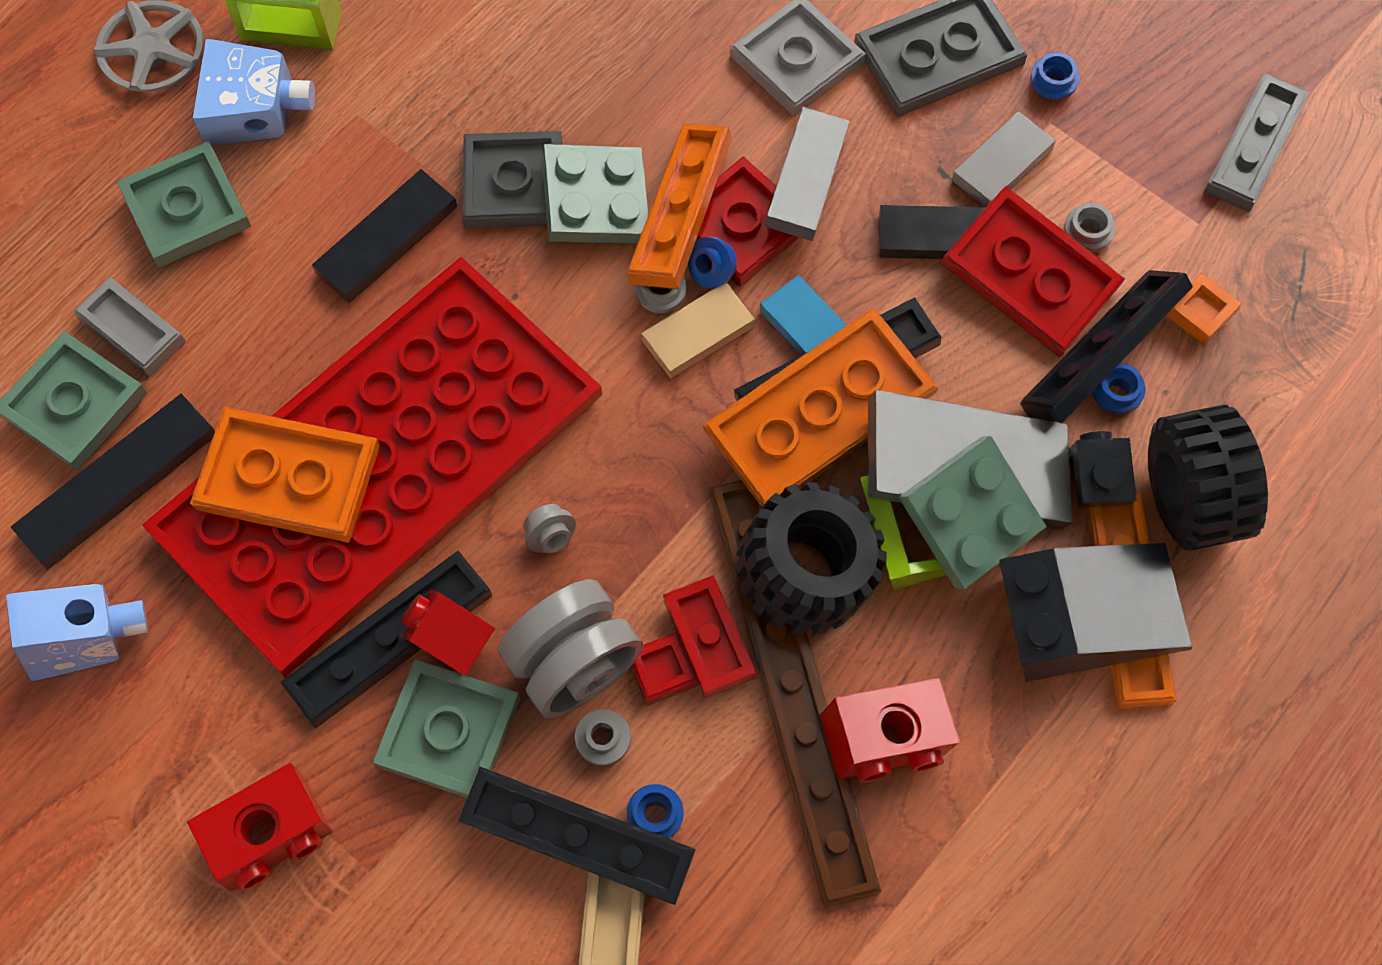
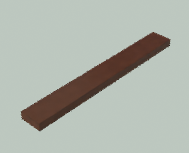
M742 480L710 487V498L824 909L879 895L881 893L880 884L849 777L837 778L820 714L828 705L807 633L805 632L803 635L791 633V625L784 623L780 629L770 624L773 617L766 611L759 616L752 609L756 602L754 597L744 598L740 589L745 578L736 576L735 565L740 559L736 555L738 545L762 507Z

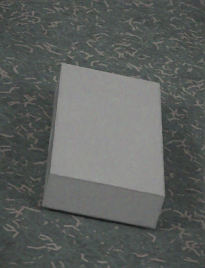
M1018 111L954 170L952 181L981 205L987 207L1005 185L1012 189L1053 150L1056 140Z
M111 277L73 311L83 324L149 377L186 342L179 331Z

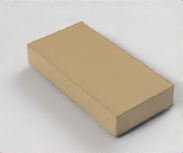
M725 283L642 332V342L671 379L754 328L755 318L730 286Z
M588 872L579 965H639L645 893Z

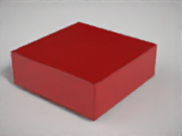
M678 632L644 644L641 654L631 666L647 706L698 686L697 677Z

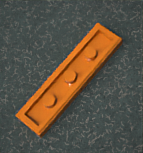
M682 124L627 270L630 285L679 289L732 140L729 126Z
M1141 493L1136 494L1137 501L1132 505L1085 507L1091 546L1150 544ZM1169 654L1110 665L1117 709L1173 705L1177 701Z

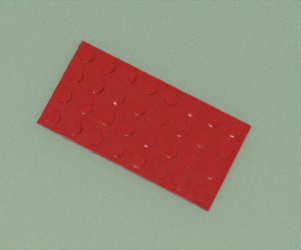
M459 257L272 415V417L377 438L380 444L379 451L350 543L195 510L190 502L199 477L144 522L142 526L286 678L602 396V387L463 257Z

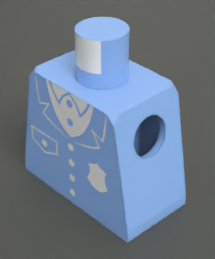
M206 39L193 120L204 143L209 141L210 145H221L279 138L285 133L288 110L314 109L315 87L313 81L291 80L284 56L280 52Z
M91 584L6 595L12 648L31 681L115 662L119 659L117 638L148 633L143 600L111 605L103 585Z

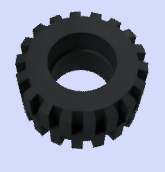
M1228 404L1157 419L1151 428V435L1149 437V479L1159 515L1175 542L1184 550L1193 551L1257 537L1266 522L1268 484L1260 448L1245 419L1241 417L1234 407H1229Z
M806 482L801 491L796 484L785 487L780 495L775 493L766 501L738 545L736 555L740 559L736 563L735 569L737 577L745 578L740 586L744 598L753 596L756 602L752 609L759 616L766 611L773 617L770 624L779 629L784 623L791 625V633L803 635L811 627L814 635L826 633L831 626L834 629L840 627L869 598L884 575L880 570L886 564L887 552L879 549L885 542L882 530H873L871 525L876 519L868 510L862 513L857 508L860 501L852 495L848 499L839 496L840 489L829 485L825 491L819 489L818 483ZM787 542H802L820 551L830 565L832 576H818L803 569L792 557Z

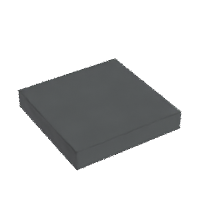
M562 132L464 134V228L547 225L541 154L544 144L563 145Z

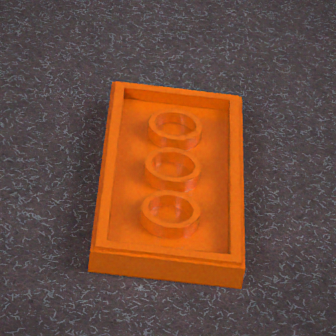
M873 307L706 422L703 428L763 508L766 501L775 493L780 495L785 487L794 484L801 489L806 482L812 481L868 441V397L875 390L928 399L937 392L938 386Z

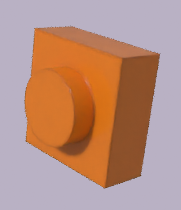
M1201 272L1191 282L1193 288L1166 316L1205 346L1237 313L1242 303Z

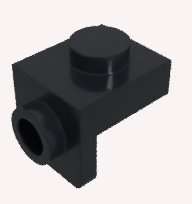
M1094 431L1080 435V440H1076L1068 448L1069 462L1074 463L1078 508L1132 505L1136 502L1130 437L1112 438V433L1109 431Z

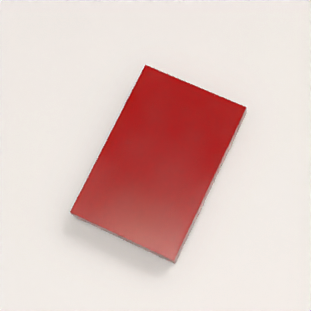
M1006 185L944 255L941 261L943 266L1059 358L1125 280L1124 277Z

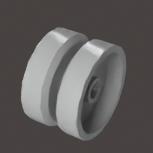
M586 579L572 583L533 606L513 624L502 637L497 648L499 656L515 678H530L526 692L543 718H555L564 715L596 697L618 680L634 664L643 650V641L627 620L620 618L611 619L615 610L614 602L596 580Z

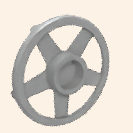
M148 0L138 3L129 1L126 2L125 8L115 13L102 27L96 46H94V52L100 69L114 84L131 91L153 92L179 83L194 70L203 52L204 37L199 22L189 8L185 9L178 4L163 0ZM166 11L176 14V16L161 26L153 28L142 12ZM128 18L133 31V37L107 44L115 28ZM186 24L191 26L195 35L196 43L193 56L174 47L169 42L170 38ZM134 56L135 62L131 81L128 82L118 77L110 69L106 57ZM167 61L184 68L170 79L145 85L150 68L159 67Z

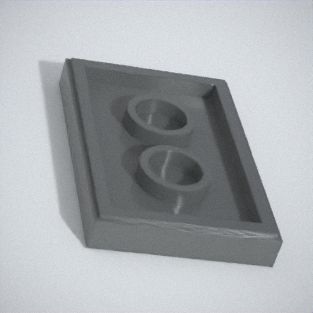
M938 0L856 33L854 43L866 53L865 63L898 117L1025 65L1027 53L993 0Z

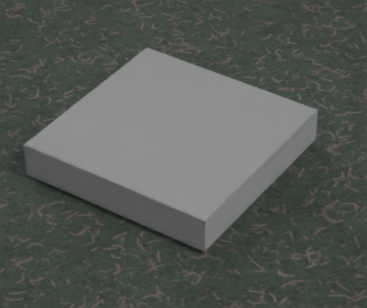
M792 0L730 46V57L794 117L802 111L803 107L807 108L862 66L866 55L864 51L808 0Z

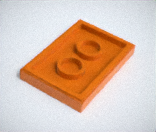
M224 407L190 504L195 510L350 543L380 444L377 438Z

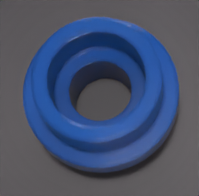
M1052 52L1043 56L1034 64L1030 75L1033 89L1040 96L1051 100H1061L1071 96L1077 89L1080 80V74L1075 61L1067 54L1061 52ZM1049 77H1055L1060 81L1050 79Z
M705 237L697 240L688 261V269L692 278L699 285L706 288H715L727 283L737 266L735 251L728 243L718 237ZM707 255L712 260L711 271L707 265Z
M1119 363L1094 389L1092 395L1102 409L1112 414L1121 415L1130 413L1140 406L1144 399L1146 388L1144 380L1136 368L1128 364ZM1109 387H1121L1125 391L1126 396H1118L1112 393Z
M651 784L640 788L633 794L627 806L628 823L667 838L674 836L683 822L684 810L681 799L675 791L664 785ZM653 805H659L666 811L665 819L657 824L648 822L644 816L646 810Z

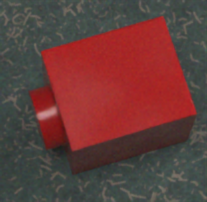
M432 589L426 598L419 594L412 601L401 623L407 626L401 635L402 637L465 676L496 629L451 599Z

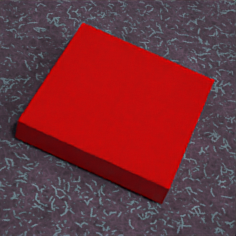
M744 156L719 175L696 239L697 241L705 237H718L733 248L737 258V266L731 279L739 287H742L799 238L764 226L777 186Z

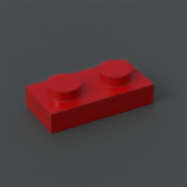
M714 575L663 594L664 604L675 630L678 632L705 699L756 679L755 668Z

